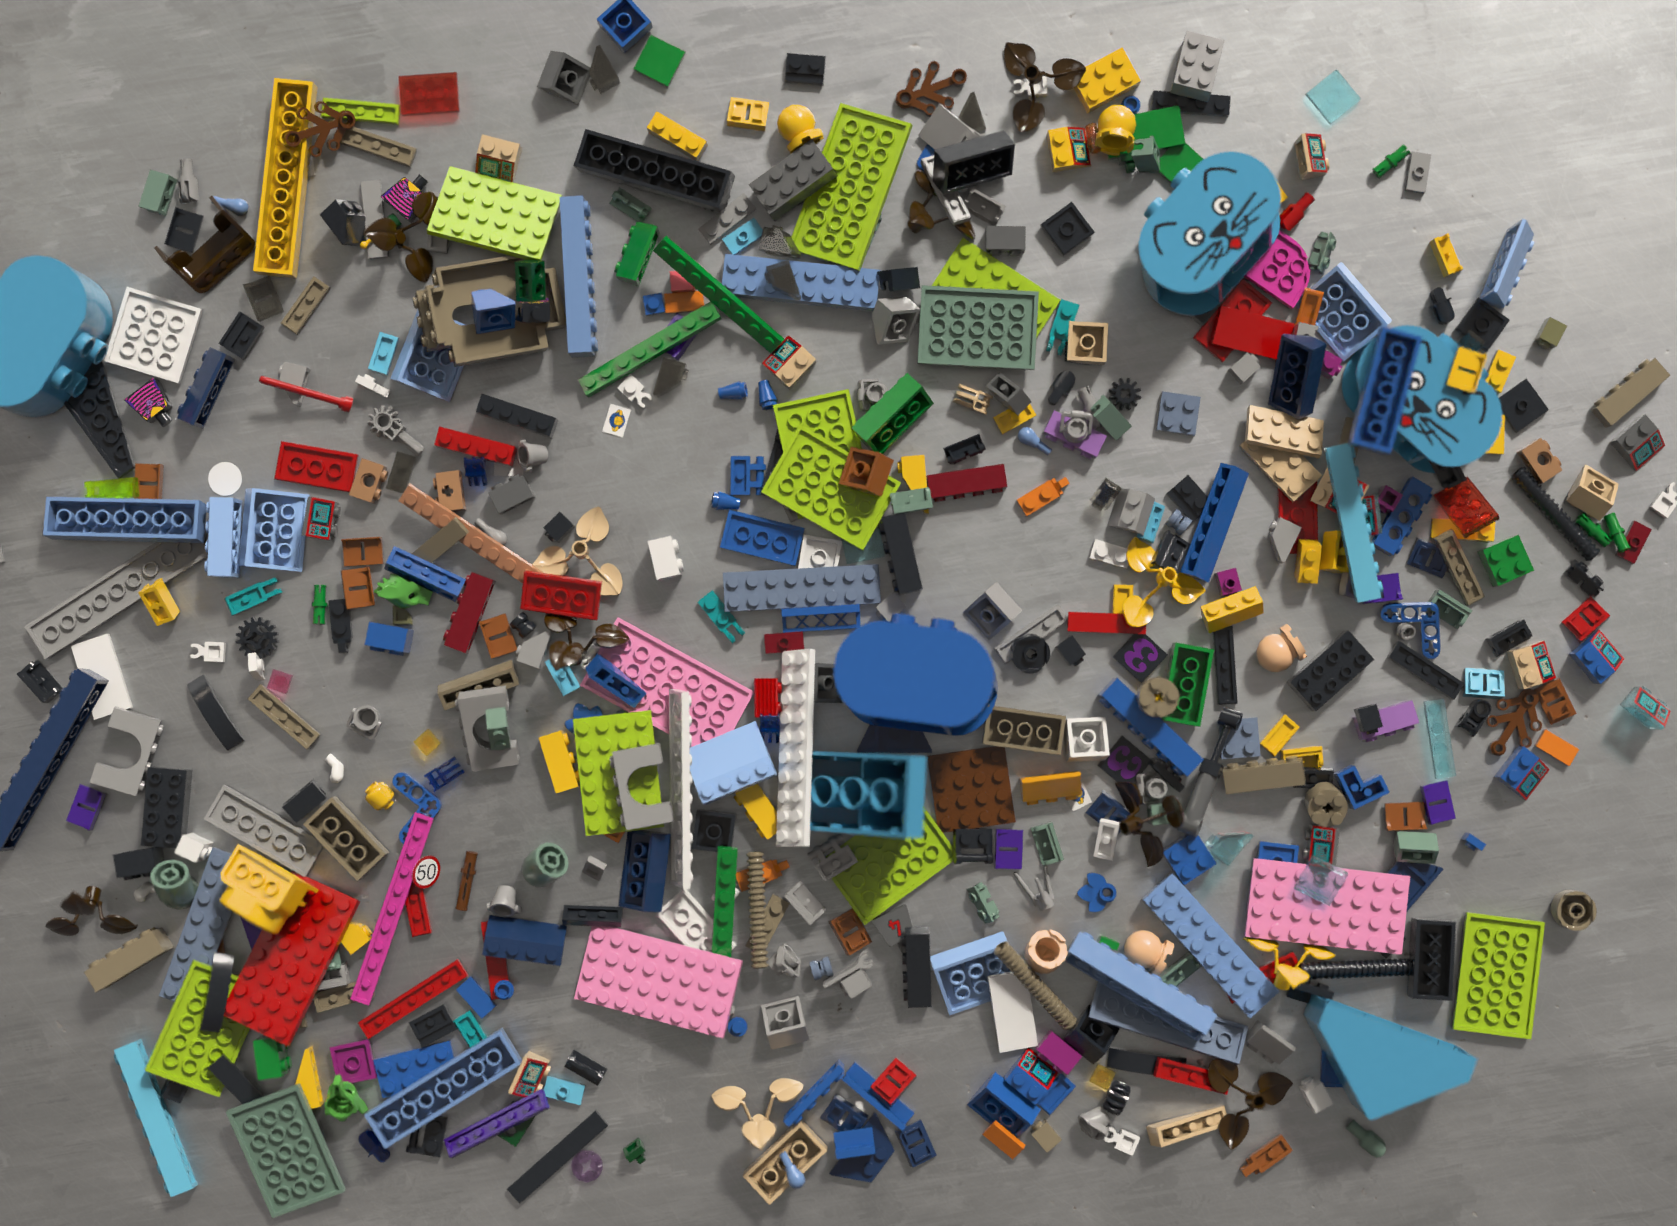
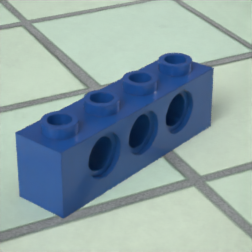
M1413 476L1408 478L1400 492L1403 495L1394 511L1386 515L1378 529V534H1375L1370 543L1373 542L1376 549L1388 556L1398 554L1403 546L1401 544L1404 537L1407 538L1413 529L1411 527L1412 523L1420 518L1423 512L1421 510L1424 503L1427 504L1432 498L1433 494H1431L1433 488ZM1410 496L1416 498L1417 503L1415 506L1409 503ZM1401 512L1405 513L1407 516V520L1405 523L1399 520V514ZM1391 529H1394L1397 532V537L1395 540L1391 539L1389 536V531Z

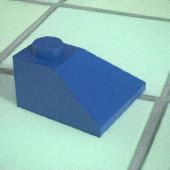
M481 289L471 292L476 334L515 328L516 304L514 300L492 289Z

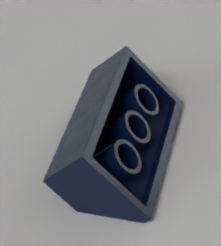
M1281 335L1268 405L1298 420L1313 413L1327 343L1312 336Z
M211 347L208 351L204 352L202 357L203 363L195 371V380L186 391V400L178 408V419L204 429L236 359Z
M646 830L627 831L619 897L620 907L642 912H662L671 834Z
M489 915L482 955L561 966L567 925Z

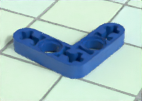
M1388 603L1382 607L1381 618L1386 622H1421L1422 652L1424 656L1428 659H1434L1439 656L1441 650L1439 608L1435 603ZM1418 607H1421V611H1427V608L1435 611L1432 613V616H1428V613L1423 612L1421 617H1418ZM1398 608H1402L1401 617H1398L1399 613H1394L1392 617L1385 614L1388 609H1391L1392 612H1398ZM1406 608H1413L1415 615L1408 617L1404 614V610ZM1433 626L1436 629V633L1428 635L1425 632V628ZM1430 640H1433V648L1437 649L1434 650V653L1426 650L1429 648Z
M405 772L397 773L393 777V786L419 806L416 811L417 813L428 816L427 813L421 810L424 809L426 811L430 807L428 802L435 800L437 802L435 804L437 809L433 808L429 811V814L432 815L431 817L435 818L442 808V802L437 796ZM405 776V782L408 785H411V782L414 783V785H412L409 788L408 793L405 791V789L408 788L407 786H405L404 784L400 786L398 785V777L402 778ZM416 787L420 788L423 792L422 797L419 799L414 798L412 795V791ZM413 816L399 833V840L403 844L406 837L404 832L408 833Z

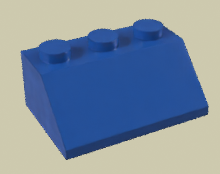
M996 1072L983 1083L967 1104L987 1122L992 1124L996 1120L1017 1138L1033 1124L1041 1110Z

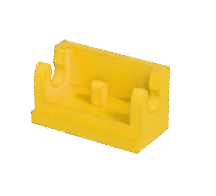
M1449 233L1436 237L1429 242L1444 278L1463 270L1449 239Z
M162 578L157 579L152 585H145L138 592L157 626L174 620L179 614L180 610Z
M1322 746L1280 750L1281 760H1286L1288 756H1297V758L1303 759L1304 767L1320 768L1324 765Z

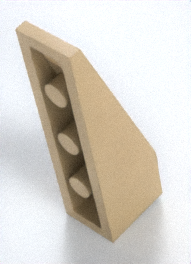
M1219 1106L1146 1126L1150 1145L1164 1147L1218 1129L1221 1118L1226 1115L1225 1107Z

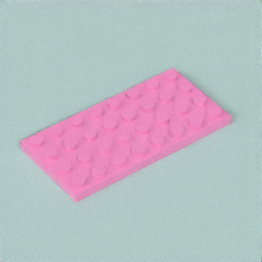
M617 617L614 625L621 628L629 636V641L614 648L601 647L598 654L613 663L642 688L646 695L633 708L589 678L587 673L580 686L627 712L651 710L653 726L668 734L669 689L689 692L692 699L691 707H689V715L692 718V724L689 727V734L692 737L691 747L735 729L754 691Z
M1253 858L1244 936L1402 955L1410 876Z
M592 926L574 999L724 1038L743 960L616 927Z

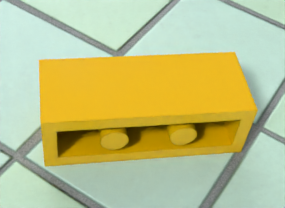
M657 111L647 126L648 133L695 161L700 160L708 147L706 140Z
M1256 586L1201 606L1202 620L1208 633L1264 614L1263 601Z
M560 730L538 737L555 792L559 793L580 786L579 770L576 771L573 764L576 763L573 751L570 752L568 748L570 744L568 734Z
M756 784L736 792V795L733 796L739 806L743 804L746 808L745 815L750 822L755 821L758 826L756 830L761 838L766 837L768 840L777 833V810L760 785Z

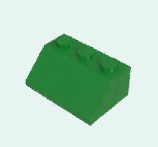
M636 222L635 226L632 225L628 235L631 237L629 243H625L621 252L624 256L621 262H617L614 270L617 273V279L637 287L640 286L660 235L657 226L642 222Z

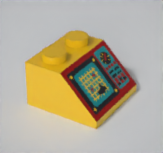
M1063 127L1048 130L1046 136L1053 173L1091 167L1085 128Z

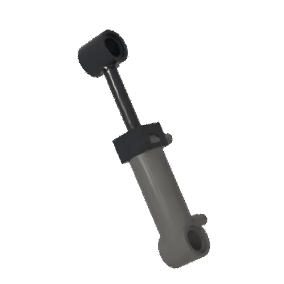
M1223 707L1218 719V725L1223 727L1211 760L1203 758L1198 778L1184 812V823L1181 827L1177 828L1178 831L1194 837L1198 836L1215 785L1224 769L1223 765L1218 763L1230 730H1238L1243 713L1227 707Z

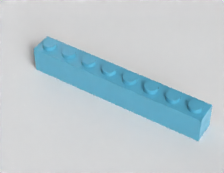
M1344 443L1325 447L1324 452L1354 599L1359 603L1381 598L1380 593L1383 592V586L1381 581L1377 579L1379 567L1378 563L1374 562L1373 554H1375L1373 542L1370 543L1369 540L1371 527L1369 523L1366 524L1365 516L1368 513L1366 505L1362 504L1361 497L1364 496L1362 485H1358L1357 481L1360 473L1358 466H1354L1353 458H1356L1354 446Z
M142 1039L115 1049V1062L121 1067L122 1080L124 1083H127L129 1098L135 1103L136 1116L143 1124V1134L145 1138H148L150 1152L157 1160L158 1173L164 1178L165 1191L173 1197L193 1189L198 1184L166 1101L162 1097L155 1074L144 1070L149 1058Z

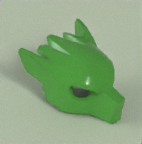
M392 573L389 579L383 578V583L378 582V587L374 591L379 597L403 609L417 604L429 605L431 595L433 594L432 591L417 585L413 581L405 580L399 575Z
M335 1075L334 1082L329 1086L325 1101V1116L331 1115L340 1122H345L352 1113L355 1114L359 1111L361 1114H364L368 1107L363 1099L359 1097L355 1086L350 1082L343 1081L341 1075Z

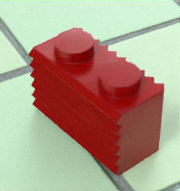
M754 678L755 718L778 717V713L782 711V703L778 702V694L782 693V682H778V678Z

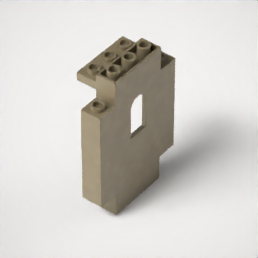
M509 255L435 268L434 274H432L433 284L426 285L424 290L416 291L415 297L412 298L414 309H418L419 312L417 324L423 331L421 336L422 346L426 347L427 352L450 348L448 356L450 362L454 363V367L546 351L548 343L545 331L562 329L567 325L556 269H545L546 298L550 300V322L522 323L515 320V328L476 334L475 324H456L452 318L453 311L458 307L472 305L471 292L481 289H492L510 299H516L515 262L525 259Z

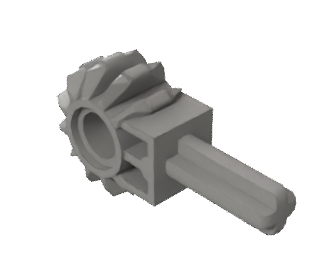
M381 405L380 411L377 408L373 409L376 413L375 416L373 414L368 415L373 421H368L367 424L374 425L370 432H376V437L379 438L383 433L385 439L389 437L394 442L398 440L416 456H419L424 451V447L405 432L406 427L400 423L401 419H395L399 413L397 411L392 413V407L389 406L386 410L385 406ZM383 417L389 419V423L385 427L380 425V420Z

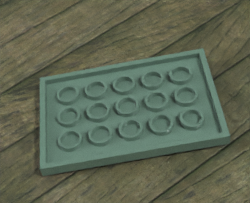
M922 285L917 364L1035 370L1039 292Z
M300 1083L227 1110L228 1119L272 1218L345 1192V1185Z

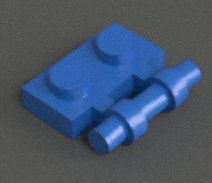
M731 456L730 495L750 496V488H756V496H762L764 471L766 470L763 456L756 457V464H750V456ZM750 470L756 471V481H750Z

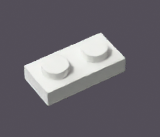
M1094 539L1089 558L1124 569L1128 567L1126 559L1127 548Z
M1101 818L1093 857L1113 861L1120 822Z

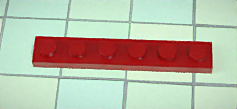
M457 959L359 1021L358 1024L369 1039L468 976V973L460 960Z

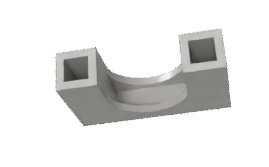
M506 685L459 692L458 699L455 700L456 710L460 711L461 714L459 726L460 729H464L465 736H462L463 746L468 749L466 760L467 765H471L472 772L519 765L520 755L517 740H510L511 748L491 750L490 742L480 738L474 728L475 721L486 714L485 709L505 707L506 711H508L509 699Z
M115 706L108 727L134 735L140 742L141 756L135 765L125 769L97 762L90 783L137 796L138 792L142 793L146 782L142 781L144 773L147 774V768L151 767V762H148L150 754H155L158 744L154 742L156 736L160 737L164 725H160L161 720Z
M660 743L613 751V756H610L611 768L615 767L616 771L613 780L615 787L619 788L620 795H617L618 806H622L623 814L620 815L622 826H626V830L673 822L671 801L650 805L641 804L633 799L628 789L629 778L636 769L663 763Z

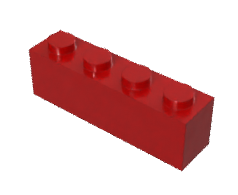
M440 426L434 444L438 448L513 467L517 453V447Z

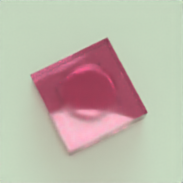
M273 669L267 688L287 694L293 675Z

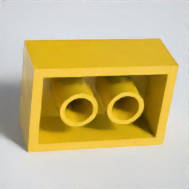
M1122 47L1086 66V72L1074 90L1088 114L1137 88L1141 80Z

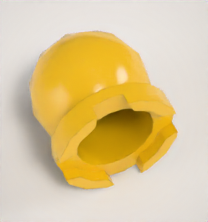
M792 104L784 108L778 116V130L780 135L790 142L787 145L790 154L811 139L815 144L824 139L822 130L820 128L815 129L814 115L807 107Z
M1111 105L1100 114L1098 119L1099 132L1096 134L1095 146L1101 147V152L1117 156L1120 155V152L1127 151V153H1130L1133 150L1135 139L1133 134L1136 129V119L1129 108L1123 105Z

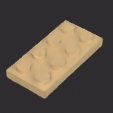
M1250 405L1247 408L1245 443L1320 458L1322 456L1324 420L1303 417L1298 420L1281 411Z
M1245 441L1239 446L1292 503L1322 476L1303 455L1247 444Z

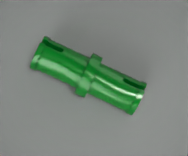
M1402 144L1391 155H1386L1385 160L1373 168L1372 171L1376 172L1375 175L1380 179L1390 169H1395L1398 163L1411 153Z
M1584 512L1578 516L1579 519H1576L1575 522L1587 532L1589 537H1593L1603 548L1610 544L1612 538L1600 528L1601 525L1595 524Z
M1615 512L1604 516L1603 518L1610 531L1609 536L1613 538L1618 553L1629 550L1630 546L1624 535L1625 530L1621 528Z
M314 585L312 624L318 625V617L320 616V625H325V607L328 604L326 603V585H321V593H319V585Z

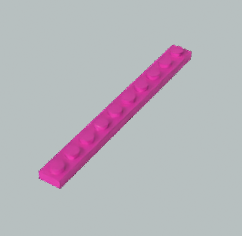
M417 812L414 813L351 1000L368 1006L371 1004L413 882V869L421 859L434 821L432 817Z

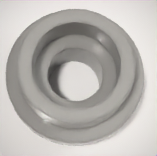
M1402 622L1397 627L1396 633L1399 638L1410 640L1416 634V627L1412 622Z

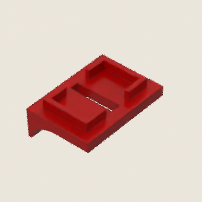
M1590 596L1565 618L1562 624L1581 643L1609 619L1610 615ZM1580 612L1593 624L1592 627L1579 615Z
M895 1058L870 1088L891 1107L916 1079L917 1075ZM887 1075L901 1085L900 1089L886 1078Z

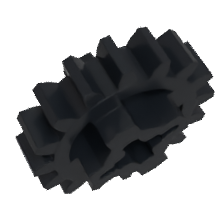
M251 617V622L245 620V626L238 627L241 633H236V636L240 637L236 644L242 645L239 651L245 650V656L256 652L260 659H264V654L270 656V649H277L274 643H279V640L275 639L279 632L273 631L276 628L275 625L269 626L270 620L263 622V617H259L258 621L255 617ZM259 625L265 627L268 632L262 631ZM257 635L265 636L258 639V641L250 640L257 637ZM267 640H269V643H268L267 647L265 648V644H266ZM247 644L253 645L256 651L250 649Z

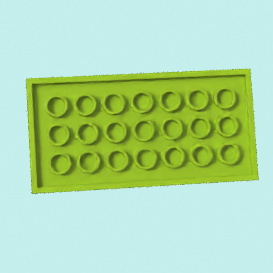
M840 103L822 152L838 176L805 199L788 245L789 250L840 266H846L857 271L861 270L913 127L911 123Z

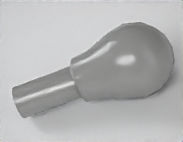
M480 518L475 521L474 524L485 534L505 546L507 536L504 532L489 527Z

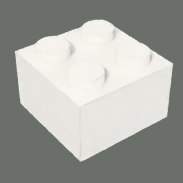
M671 536L648 541L656 579L663 581L682 576L681 572L684 571V566L681 558L678 559L677 552H680L678 541L676 539L673 540Z
M1106 717L1066 719L1064 739L1067 762L1104 761L1108 758L1109 745Z

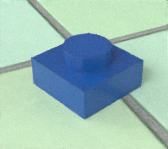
M662 293L643 296L646 316L665 313Z
M1465 832L1461 838L1466 842L1464 845L1472 851H1475V849L1482 851L1486 846L1485 843L1470 833Z

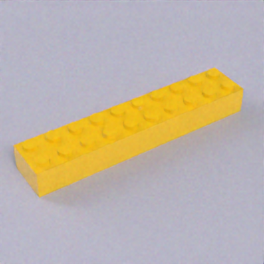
M274 78L253 271L258 275L297 279L310 163L309 147L312 144V136L301 139L300 144L296 147L286 145L283 137L287 131L299 132L314 126V123L306 119H300L296 115V111L300 107L307 108L310 113L315 115L314 105L317 99L318 87L314 82ZM301 110L300 115L301 117H304L306 112L305 110ZM289 135V142H292L294 140L293 135Z

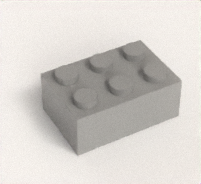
M1186 31L1170 93L1208 102L1225 40Z

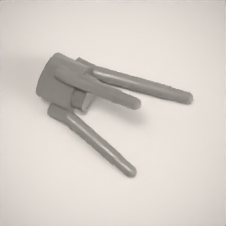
M1047 865L1043 866L1047 891H1043L1039 879L1035 878L1039 891L1036 894L1037 898H1035L1018 873L1014 872V876L1032 899L1035 907L1038 906L1040 911L1054 906V895Z

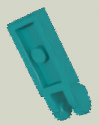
M1064 299L1060 300L1049 334L1050 339L1046 351L1050 352L1052 350L1055 338L1061 340L1057 355L1062 356L1065 342H1068L1069 321H1075L1079 304Z
M276 577L262 583H256L225 597L224 599L231 615L235 616L281 594V589H275L267 594L264 587L278 582Z
M713 590L697 602L718 629L724 632L732 644L736 640L727 630L729 626L733 624L739 634L742 636L745 634L732 613L725 612V605Z

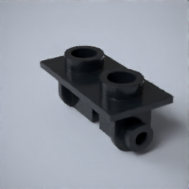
M980 434L943 448L948 463H953L954 465L967 459L966 456L968 455L972 457L980 453L982 454L986 450Z
M1575 559L1574 567L1570 565L1565 570L1567 576L1576 584L1583 579L1585 582L1580 587L1589 596L1596 597L1600 593L1598 589L1604 591V581L1596 574L1593 576L1588 571L1589 567L1582 561L1579 563Z
M573 1050L564 1066L597 1086L607 1071L606 1067L576 1050Z

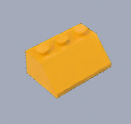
M1079 771L1019 778L1022 802H1027V805L1039 804L1038 800L1046 799V803L1057 802L1060 797H1065L1066 800L1077 799V795H1082L1081 773Z

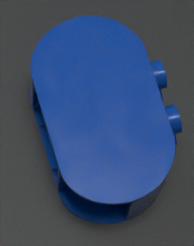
M895 613L892 614L891 622L875 621L858 627L841 644L834 664L835 684L842 700L852 713L864 723L888 728L962 736L981 727L993 711L997 699L998 683L991 658L977 639L965 632L958 631L954 627V621L933 618L931 619L930 627L918 626L919 624L915 622L916 617Z

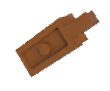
M1279 1134L1245 1159L1247 1163L1240 1168V1171L1245 1177L1253 1172L1256 1175L1263 1173L1293 1150L1282 1134Z

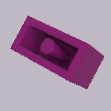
M1051 1029L1036 1046L1037 1051H1039L1037 1055L1045 1062L1049 1059L1054 1064L1052 1067L1060 1074L1064 1072L1068 1075L1082 1058V1055Z

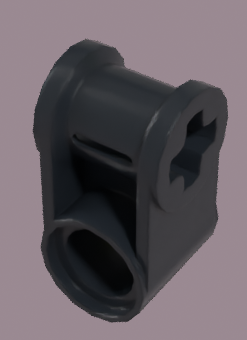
M1481 699L1474 700L1459 718L1456 726L1458 728L1462 727L1470 733L1471 737H1474L1491 713L1490 703ZM1483 703L1485 709L1479 714L1477 712V705Z

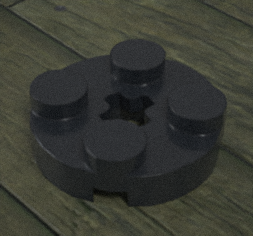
M1026 634L1014 640L1011 648V660L1022 672L1029 674L1039 672L1045 663H1048L1050 648L1042 637L1036 634ZM1030 649H1032V651H1035V654H1032L1031 658H1029L1026 655V653Z

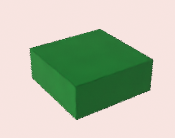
M1099 935L1097 940L1098 943H1105L1116 951L1120 945L1118 941Z

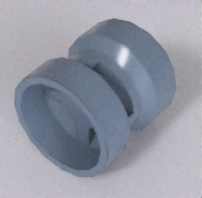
M1176 509L1165 524L1168 527H1173L1178 535H1182L1192 520L1182 516L1181 512Z
M829 957L822 958L818 962L815 960L810 962L815 981L821 979L822 976L829 977L834 975Z

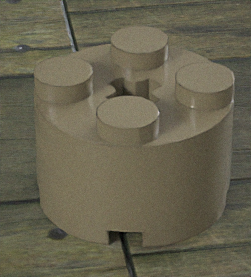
M1157 677L1148 679L1139 686L1136 699L1139 709L1144 714L1151 717H1164L1172 713L1177 707L1179 693L1171 681ZM1160 693L1161 701L1155 702V697L1153 695Z
M1320 782L1315 784L1312 789H1309L1305 795L1304 804L1306 810L1315 824L1331 827L1343 822L1347 814L1348 805L1344 795L1336 785L1329 782Z
M1571 889L1564 890L1554 896L1551 904V914L1554 921L1558 925L1570 930H1584L1596 918L1597 909L1595 902L1584 892ZM1576 907V911L1571 913V909Z

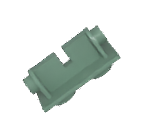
M620 187L617 191L613 192L612 199L609 202L610 205L642 223L652 209Z
M1321 232L1320 235H1317L1314 249L1320 250V252L1312 251L1308 262L1310 270L1316 271L1318 268L1320 273L1324 274L1325 269H1328L1330 253L1336 247V239L1332 232L1329 233V236L1326 232Z
M980 882L974 887L967 889L969 899L975 904L978 910L977 914L984 924L993 922L1000 917L998 914L999 910L994 901L986 902V899L990 898L991 895L985 884L983 885Z

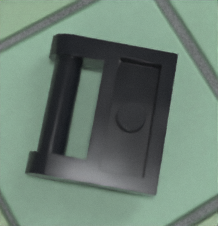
M953 829V863L984 862L985 864H992V829ZM984 848V854H961V849Z
M437 1116L426 1123L422 1147L417 1146L420 1127L411 1132L406 1152L441 1157L448 1117Z

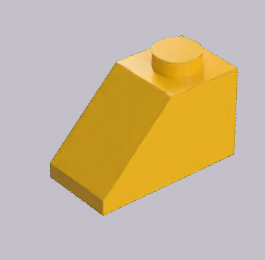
M350 922L341 943L352 955L371 941L372 932L367 925L363 926L362 923Z

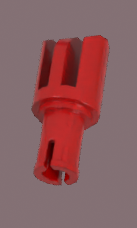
M1305 192L1298 202L1289 204L1279 215L1280 228L1291 231L1304 218V211L1315 201L1310 193Z

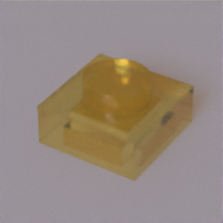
M427 729L413 741L426 756L442 743L430 729Z
M1097 1063L1089 1081L1108 1090L1116 1072Z

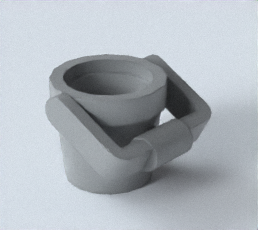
M862 379L858 381L857 396L860 410L869 411L870 407L865 406V401L868 405L873 406L888 391V388L879 382V379ZM864 383H870V384L864 389Z
M1077 410L1063 411L1059 433H1063L1068 442H1082L1087 437V434L1091 435L1092 414ZM1064 417H1071V419L1067 420V422L1064 424ZM1083 418L1089 419L1088 426L1086 422L1082 420Z
M526 440L519 441L517 461L520 467L524 468L525 474L533 473L532 466L547 462L548 451L545 445L526 443Z
M365 705L358 709L353 708L346 725L355 733L373 740L377 736L382 722L379 721L380 715L377 709L373 706ZM375 728L374 733L368 731Z
M1156 772L1140 773L1136 776V785L1142 798L1141 805L1159 803V799L1166 795V781L1158 776Z
M502 885L497 888L493 901L487 903V910L500 917H511L515 913L521 914L522 906H515L516 890L513 887Z
M787 944L779 946L777 951L767 961L770 968L778 976L785 973L791 978L799 977L801 960Z
M1099 1106L1078 1116L1080 1129L1088 1137L1100 1140L1108 1136L1109 1128L1106 1126L1110 1123V1118L1102 1107Z

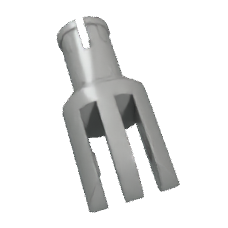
M180 159L181 176L178 178L179 202L199 201L197 178L193 176L192 159Z
M1089 386L1077 392L1085 406L1084 413H1091L1093 416L1096 411L1092 412L1091 407L1097 401L1093 397ZM1093 416L1092 429L1096 430L1103 427Z

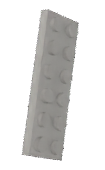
M226 785L222 786L204 817V820L304 877L309 874L324 847L314 835Z

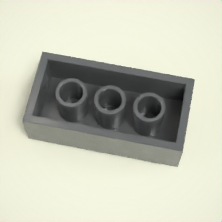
M811 139L748 185L768 214L776 221L838 175Z

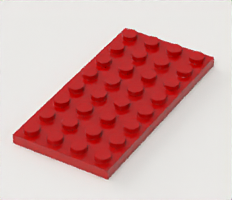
M293 870L290 873L314 886L319 891L315 893L309 889L307 890L302 899L306 905L304 907L298 905L295 912L287 918L278 934H271L262 929L227 999L224 1016L286 1046H290L361 902L307 876L304 877Z

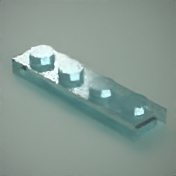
M1444 699L1423 701L1435 779L1456 776Z

